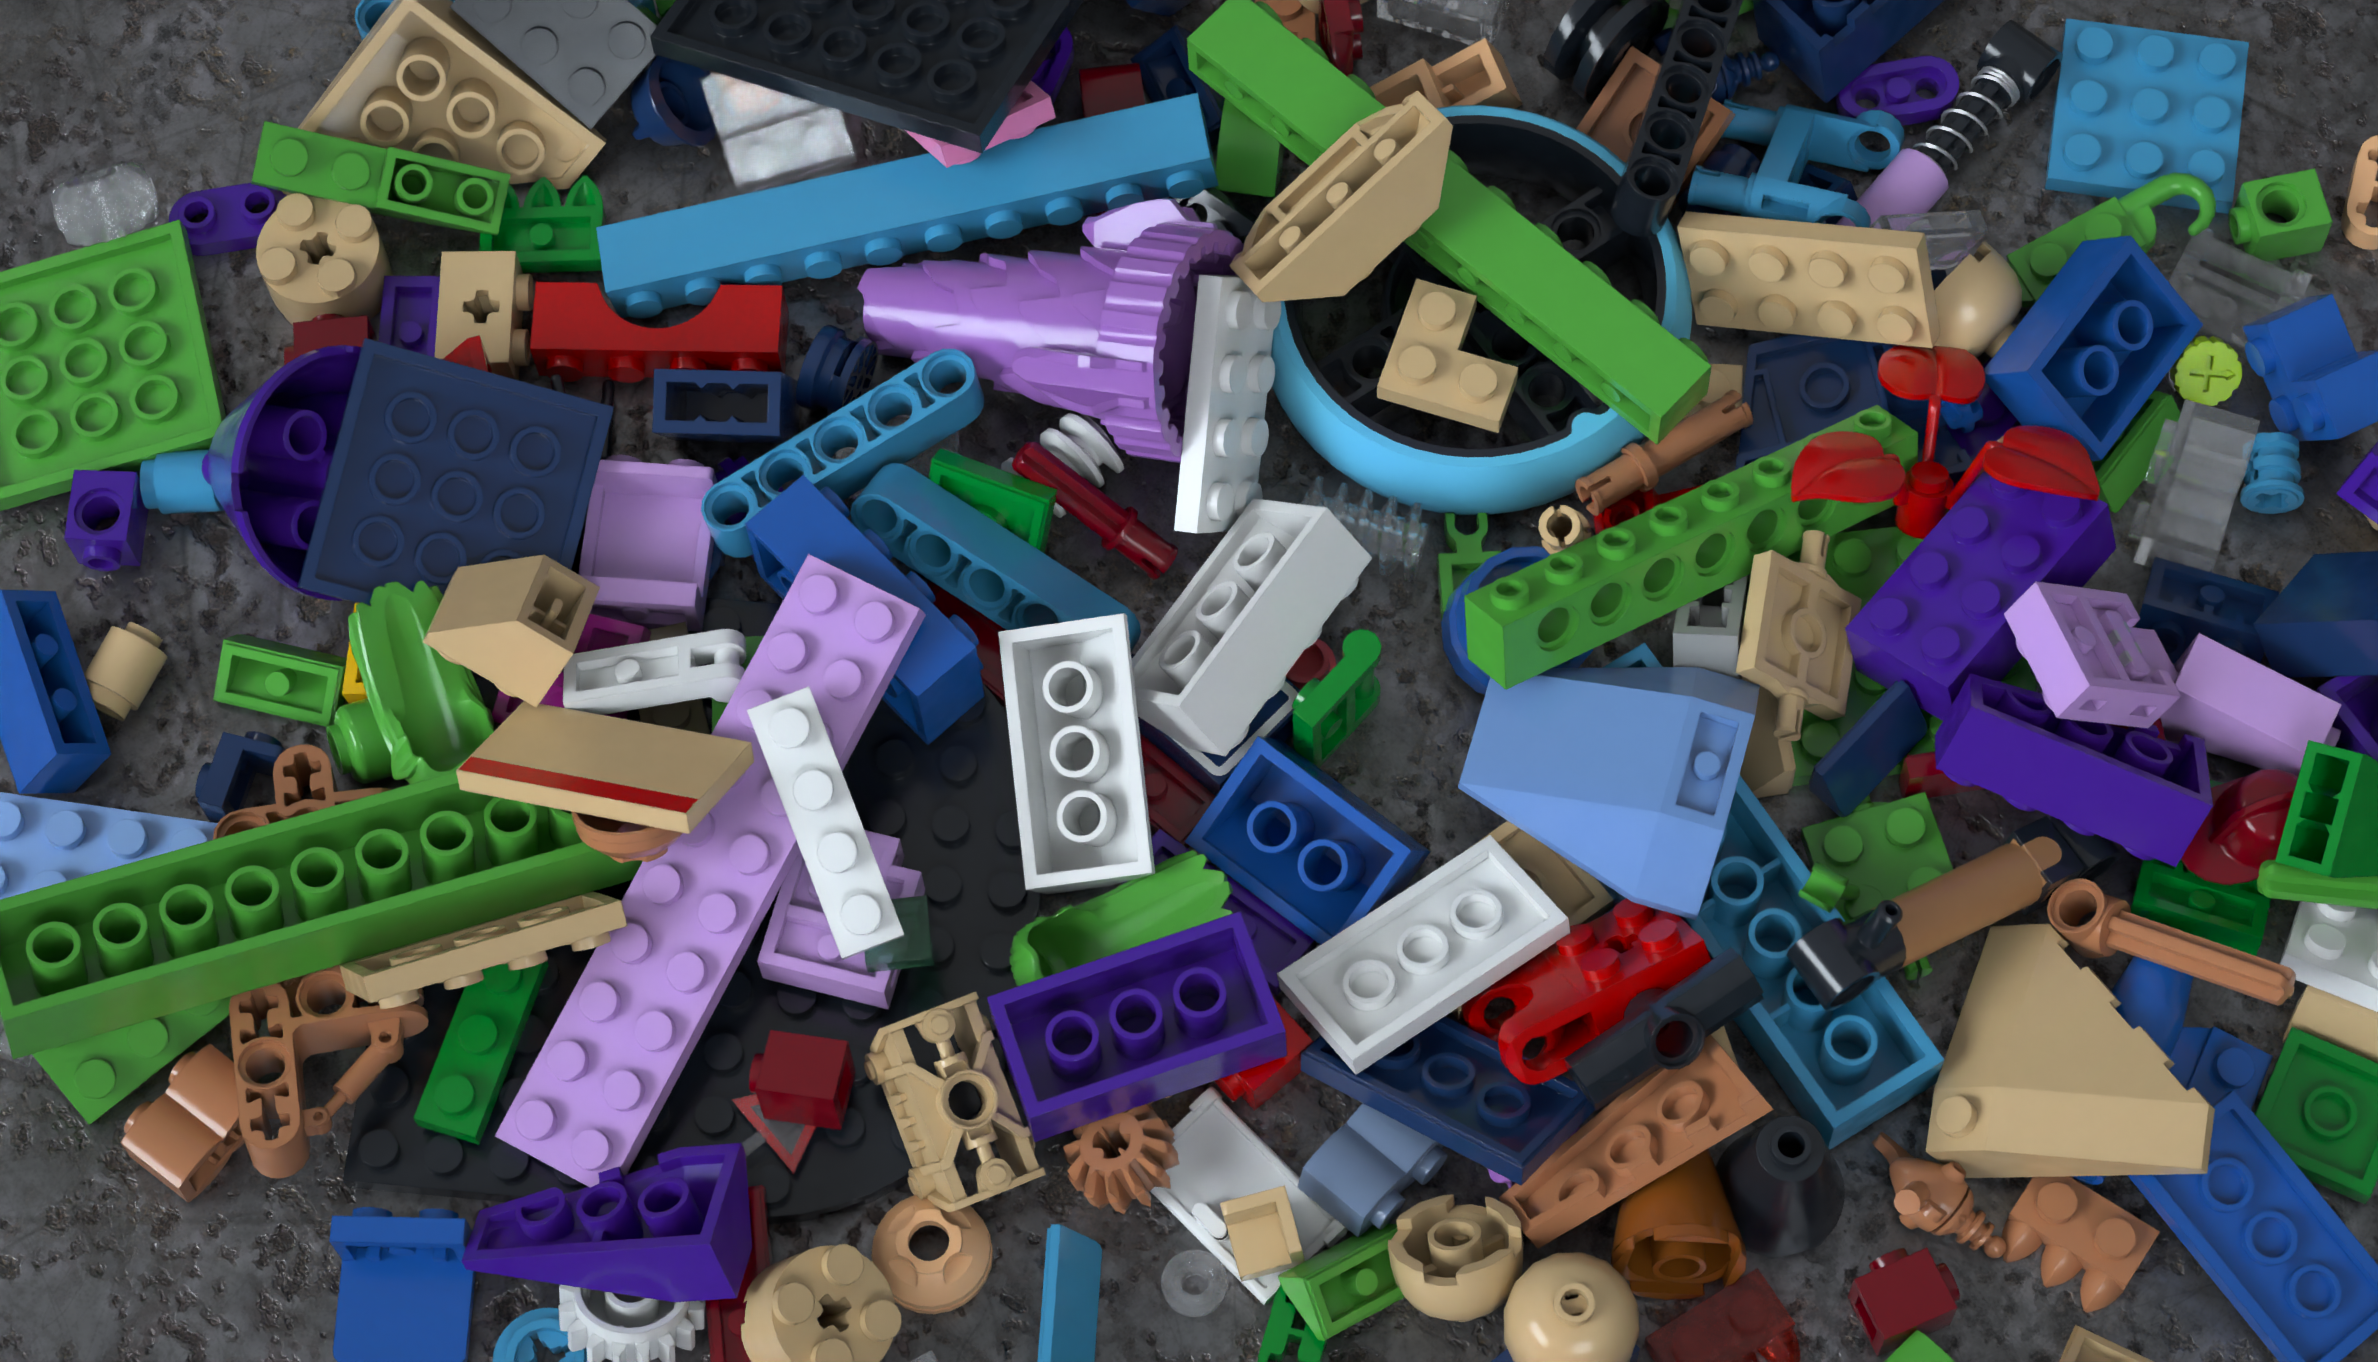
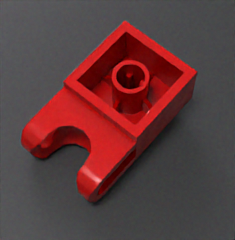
M1626 898L1619 902L1613 911L1587 924L1570 926V934L1556 941L1553 945L1462 1004V1015L1470 1029L1498 1043L1501 1061L1514 1077L1525 1084L1535 1085L1547 1082L1567 1072L1568 1069L1565 1066L1564 1058L1623 1020L1624 1012L1629 1002L1638 993L1652 988L1668 990L1710 962L1711 958L1704 939L1678 915L1634 903ZM1505 997L1514 1002L1515 1007L1501 1013L1497 1018L1491 1020L1484 1018V1011L1489 1002L1494 998ZM1670 1023L1663 1026L1658 1035L1662 1034L1669 1027ZM1544 1037L1545 1044L1541 1052L1533 1059H1523L1522 1052L1527 1042L1532 1038Z

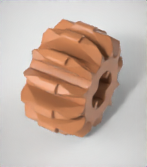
M1148 1104L1073 1129V1134L1077 1140L1063 1146L1065 1159L1070 1164V1168L1067 1170L1069 1173L1068 1178L1075 1189L1084 1193L1089 1203L1099 1210L1110 1203L1115 1211H1119L1124 1215L1132 1199L1137 1198L1141 1204L1151 1207V1195L1149 1192L1154 1187L1171 1189L1170 1177L1166 1170L1180 1164L1178 1152L1172 1145L1175 1141L1173 1130L1167 1121L1158 1117L1153 1107Z

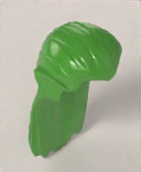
M422 580L416 583L413 592L399 582L386 583L384 587L377 586L371 596L370 606L360 602L356 605V612L348 616L352 654L358 665L378 728L391 754L392 776L396 780L405 779L409 784L456 772L469 756L496 730L492 713L484 704L471 670L463 665L449 662L437 650L423 643L443 598V594L437 586L428 587Z
M1192 850L1176 855L1154 866L1155 874L1129 880L1115 889L1075 907L1068 904L1049 917L1034 918L1035 921L1026 924L1024 928L1016 932L1012 941V947L1010 948L1012 955L1009 958L1015 983L1017 986H1021L1233 914L1231 910L1223 909L1233 891L1232 886L1222 871L1203 869L1207 860L1204 854L1197 855V852Z

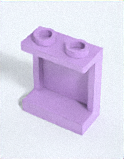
M612 455L606 460H600L588 505L578 574L600 587L590 614L652 629L686 622L688 631L702 632L714 539L703 518L701 506L706 492L717 483L713 468L705 467L703 464L689 459H676L670 461L669 464L644 463L628 455Z

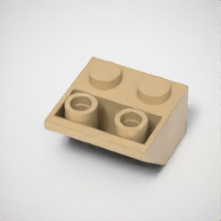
M546 555L458 567L450 580L423 643L437 650L449 662L463 665L491 681L504 694L520 698L537 708L573 655L600 587Z

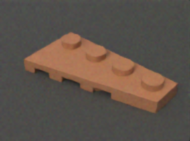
M1709 1035L1705 1038L1704 1047L1700 1055L1690 1065L1673 1070L1661 1067L1619 1095L1567 1139L1522 1186L1515 1183L1499 1199L1503 1204L1512 1208L1521 1221L1523 1233L1539 1249L1774 1109L1716 1039Z

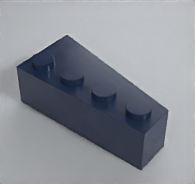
M1944 0L1752 1L1758 39L1772 52H1775L1779 59L1825 103H1828Z

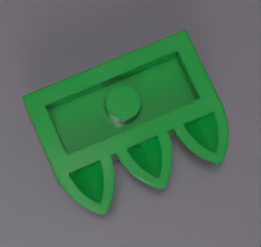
M582 176L571 188L566 198L565 206H561V200L554 185L546 177H541L530 188L525 197L523 207H520L515 190L509 184L498 235L480 233L479 251H516L523 273L602 271L596 227L606 225L607 216L598 187L588 176Z
M2154 859L2143 860L2136 880L2130 910L2132 914L2256 956L2263 939L2271 898H2267L2264 894L2258 892L2257 879L2246 883L2232 884L2231 886L2205 881L2189 870L2187 873L2183 872L2181 859L2176 867Z

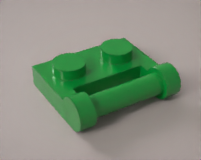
M1359 629L1348 634L1343 641V659L1322 681L1317 678L1310 680L1293 701L1292 731L1294 750L1318 768L1328 760L1380 702L1381 687L1378 679L1374 676V671L1381 659V643L1376 634L1369 630Z

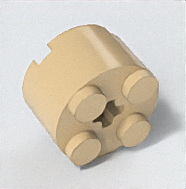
M293 193L284 197L278 203L276 211L266 221L258 237L256 259L260 273L276 307L292 326L293 322L311 321L314 317L322 314H338L344 317L367 315L369 320H371L381 311L384 276H393L377 227L370 212L365 207L306 196L301 193Z
M848 1244L820 1246L776 1262L756 1276L748 1287L744 1302L747 1301L745 1323L741 1324V1337L751 1362H880L887 1353L893 1337L900 1330L902 1323L901 1313L895 1305L892 1290L886 1278L872 1261L862 1255L855 1247Z

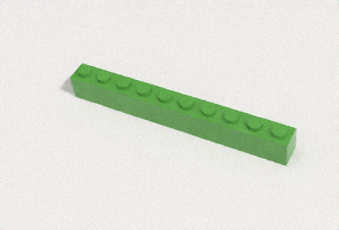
M1227 0L1187 38L1189 70L1309 166L1356 122L1385 108L1384 105L1375 99L1374 93L1361 78L1353 74L1346 76L1329 63L1327 55L1318 44L1305 37L1300 40L1283 26L1278 14L1264 2L1257 1L1254 3L1251 0ZM1449 150L1439 208L1422 223L1421 227L1413 235L1406 238L1403 242L1464 291L1476 295L1479 303L1658 445L1708 393L1712 366L1708 363L1704 352L1687 338L1677 339L1660 325L1657 316L1646 304L1637 299L1629 301L1611 286L1609 278L1598 266L1589 261L1581 263L1563 248L1561 240L1550 228L1541 223L1532 224L1516 211L1512 200L1501 189L1492 185L1484 186L1469 174L1461 158Z

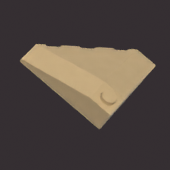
M393 0L297 128L380 148L394 147L511 174L509 184L536 182L541 177H546L556 190L570 188L607 141L596 129H589L451 9L450 6L453 3L451 0ZM282 191V192H283L284 194H286L287 196L290 195V194H293V193H289V192Z
M2050 923L1991 926L1934 1088L1925 1152L1943 1165L1952 1161L1957 1162L1965 1170V1178L2207 1174L2215 1112L2213 1106L2194 1087L2188 1091L2169 1070L2175 1063L2141 1026L2133 1029L2116 1010L2121 1002L2088 966L2080 969L2064 951L2069 943Z

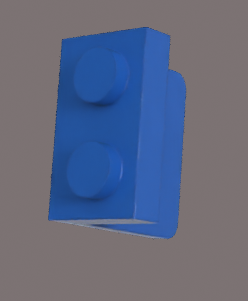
M376 1207L356 1208L352 1211V1216L332 1215L329 1242L342 1259L333 1344V1356L337 1362H467L476 1271L466 1270L461 1261L472 1232L465 1218H459L458 1213L446 1209H424L419 1211L418 1217H393L391 1211Z

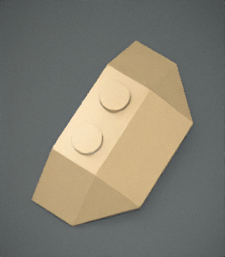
M1419 91L1405 97L1402 104L1385 107L1356 122L1262 210L1246 237L1242 252L1235 255L1229 266L1262 302L1346 295L1357 283L1367 278L1374 268L1398 245L1413 235L1421 227L1422 223L1439 208L1453 125Z

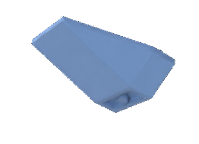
M1699 667L1551 668L1507 690L1490 677L1458 788L1631 902L1696 920L1730 812L1756 715L1760 685Z

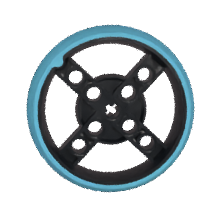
M1458 105L1436 108L1453 125L1449 150L1461 158L1469 174L1500 176L1524 181L1547 189L1569 200L1570 204L1539 223L1550 228L1562 243L1568 240L1584 242L1587 247L1580 250H1572L1564 245L1563 248L1581 263L1584 261L1592 262L1602 271L1627 256L1637 275L1644 304L1655 313L1660 325L1677 339L1687 338L1690 340L1692 324L1690 284L1682 249L1669 219L1667 218L1666 223L1658 233L1653 236L1639 237L1621 230L1612 217V202L1626 164L1607 147L1585 133L1536 113L1487 105ZM1405 242L1398 245L1387 256L1393 266L1386 278L1381 294V322L1318 362H1315L1305 337L1303 299L1281 301V316L1277 327L1273 330L1271 357L1275 364V378L1272 388L1281 407L1296 430L1317 453L1333 467L1361 486L1385 498L1415 508L1457 515H1477V513L1494 515L1521 511L1547 504L1575 492V481L1577 479L1586 477L1623 454L1621 448L1632 442L1639 445L1645 438L1643 433L1604 402L1597 407L1577 380L1478 301L1461 351L1518 367V379L1507 411L1526 433L1531 442L1493 449L1443 447L1403 436L1371 420L1372 416L1390 406L1393 402L1377 398V385L1380 377L1367 379L1360 376L1357 372L1366 367H1375L1383 371L1416 278L1467 293L1440 270L1425 264L1426 259ZM1503 349H1514L1523 356L1516 360H1505L1496 355V353ZM1540 395H1549L1555 397L1560 403L1552 407H1542L1533 402L1532 399Z

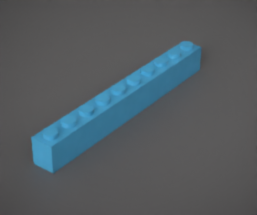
M1198 93L1038 128L1028 136L1019 139H1009L981 153L977 159L966 164L953 165L946 168L931 153H926L596 227L605 293L619 317L644 319L658 315L663 309L689 303L692 305H708L720 285H781L784 282L806 277L815 279L830 278L839 274L842 269L865 264L889 265L897 262L905 255L928 250L947 252L958 248L964 242L986 237L995 239L1010 238L1019 234L1023 229L1049 223L1058 226L1069 225L1079 221L1085 215L1166 197L1177 199L1190 198L1200 194L1204 189L1219 185L1205 116Z

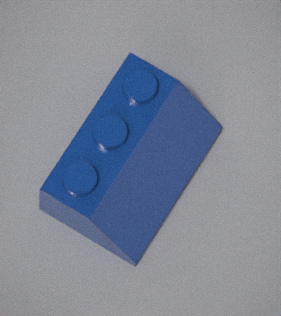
M1258 736L1185 840L1193 849L1200 854H1204L1209 861L1320 945L1403 892L1431 852L1281 739Z

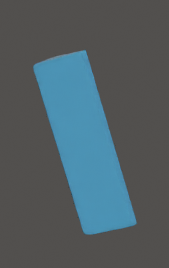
M1051 1224V1228H1047L1037 1362H1095L1102 1248L1095 1240L1060 1224Z

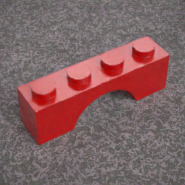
M536 282L530 351L539 376L551 378L552 375L559 374L562 376L563 382L578 381L585 376L610 377L618 382L635 383L643 380L644 377L654 378V369L782 372L785 374L789 311L783 285H720L712 301L694 318L672 327L647 328L632 324L613 312L604 300L598 283Z

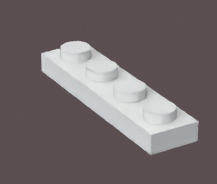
M808 686L748 709V715L842 960L904 937L900 921L810 687Z

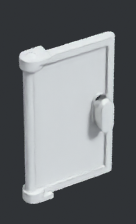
M1210 1087L1189 1106L1190 1113L1172 1129L1175 1134L1173 1137L1175 1141L1172 1145L1178 1152L1180 1164L1166 1170L1170 1177L1171 1189L1154 1187L1150 1192L1240 1282L1241 1279L1229 1234L1223 1240L1215 1239L1223 1238L1227 1234V1227L1220 1206L1222 1202L1285 1185L1305 1261L1318 1255L1325 1247L1328 1249L1333 1247L1346 1235L1348 1229L1297 1187L1300 1177L1221 1100L1222 1095L1214 1087ZM1287 1270L1246 1280L1241 1283L1265 1306L1275 1297L1280 1286L1278 1276Z

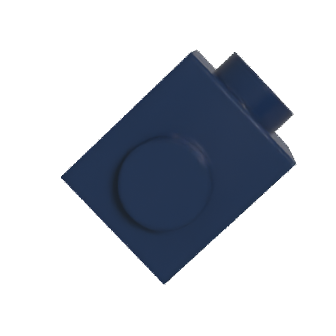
M248 731L244 737L226 732L222 733L212 763L206 762L202 766L195 788L197 802L210 822L218 823L228 813L243 809L256 772L273 776L274 763L279 755L285 751L279 740L256 731Z

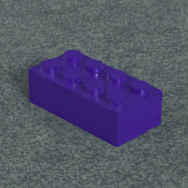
M1984 471L1845 627L1856 670L1887 689L1896 681L1900 682L1902 679L1909 685L1918 706L1943 721L1969 674L2001 682L2021 659L2022 655L2016 646V638L2004 613L2036 581L2083 587L2116 550L2108 504L2099 499L2094 501L2014 487L1992 478Z
M1241 911L987 997L992 1022L1034 1142L1287 1056L1286 1030Z

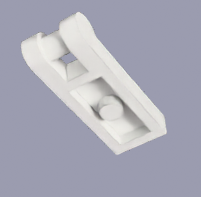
M719 629L575 653L564 667L563 705L566 709L605 715L708 697L719 702L728 703L745 673L744 668L740 665L746 660V638L737 630Z

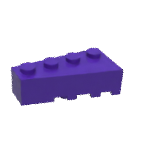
M1969 674L1935 734L1936 769L1943 771L1952 781L1967 787L1977 785L2002 795L2007 802L2024 811L2038 810L2062 820L2070 829L2085 836L2096 834L2121 844L2129 853L2143 860L2157 859L2176 867L2213 807L2205 739L2184 734L2177 744L2157 738L2160 732L2155 725H2151L2149 728L2129 726L2128 729H2123L2105 723L2056 718L2054 712L2045 703L2041 693L1974 674Z

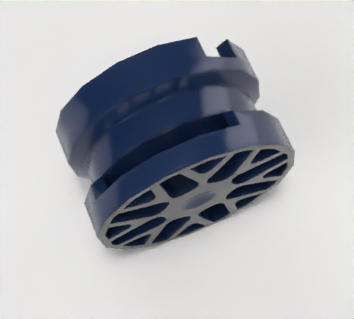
M832 325L824 326L814 338L802 364L796 389L797 404L813 412L823 408L830 415L867 393L872 382L878 357V347L875 341L862 336L852 340L847 338L843 329Z

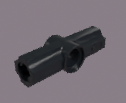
M1729 948L1668 990L1652 988L1638 993L1629 1002L1624 1012V1019L1564 1058L1565 1066L1589 1103L1598 1110L1661 1067L1673 1070L1690 1065L1700 1055L1706 1037L1763 1000L1762 993L1764 992L1741 956L1733 948ZM1667 1023H1670L1669 1027L1662 1034L1658 1035L1660 1029Z

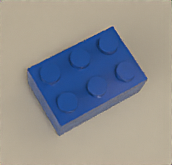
M2131 235L2082 241L1985 367V382L2022 426H2043L2064 431L2080 441L2087 450L2091 461H2100L2201 329L2203 323Z

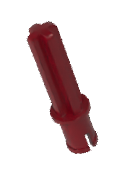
M1028 441L1016 454L1012 462L1013 470L1026 479L1057 489L1055 502L1102 537L1101 546L1107 551L1115 548L1144 570L1153 580L1158 579L1161 572L1164 574L1172 565L1178 554V548L1174 544L1168 543L1137 519L1138 511L1130 506L1123 509L1038 442Z

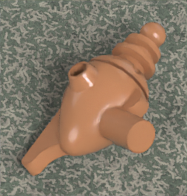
M1883 1132L1872 1141L1874 1147L1884 1155L1890 1164L1889 1173L1896 1194L1894 1205L1900 1213V1221L1907 1228L1913 1230L1919 1227L1926 1232L1939 1236L1956 1233V1241L1959 1244H1963L1969 1240V1248L1973 1251L1983 1245L1984 1252L1990 1258H1999L2004 1255L2007 1246L2003 1238L1997 1235L1991 1236L1995 1227L1994 1224L1991 1222L1985 1224L1983 1222L1986 1214L1982 1210L1976 1213L1973 1211L1974 1196L1971 1188L1968 1187L1964 1180L1966 1172L1961 1165L1954 1161L1942 1165L1930 1160L1914 1158Z

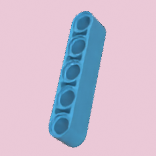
M956 349L936 351L716 483L706 492L702 500L701 512L717 547L724 554L734 558L753 555L745 523L782 493L778 492V490L785 482L797 480L804 475L819 491L827 486L843 501L866 487L883 466L891 463L904 464L973 422L980 415L984 407V394L971 358L964 352ZM954 382L964 384L958 391L951 394L940 393L941 389L948 384ZM895 416H910L904 424L898 426L886 425ZM845 447L856 448L855 452L844 459L832 458L840 449ZM738 512L748 513L740 523L723 525L725 520Z
M898 463L883 466L852 504L850 511L851 520L861 533L866 529L874 531L887 545L893 557L1006 630L1124 613L1127 615L1131 651L1139 641L1141 635L1140 623L1135 614L1125 605L911 467Z

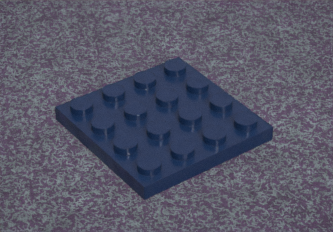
M365 338L360 349L297 588L357 604L363 602L370 606V599L374 589L377 586L384 587V584L399 582L413 592L416 583L422 580L428 587L437 586L444 596L453 574L458 567L546 555L571 570L614 407Z

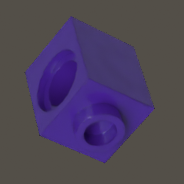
M74 470L64 540L79 564L98 571H115L120 568V565L141 566L149 509L145 507L141 497L140 478L137 472ZM109 517H119L112 527L102 531L95 530L102 520Z

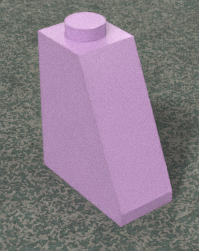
M2200 633L2173 665L2178 673L2174 683L2181 697L2159 717L2161 718L2166 740L2179 743L2184 734L2205 739L2206 752L2261 769L2283 770L2293 773L2297 777L2299 776L2308 740L2336 746L2341 731L2332 727L2342 704Z

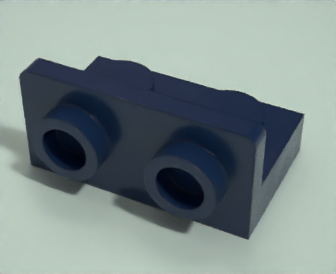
M2155 556L2138 615L2140 620L2135 624V628L2155 630L2171 662L2174 664L2199 633L2261 664L2265 651L2254 623L2280 592Z

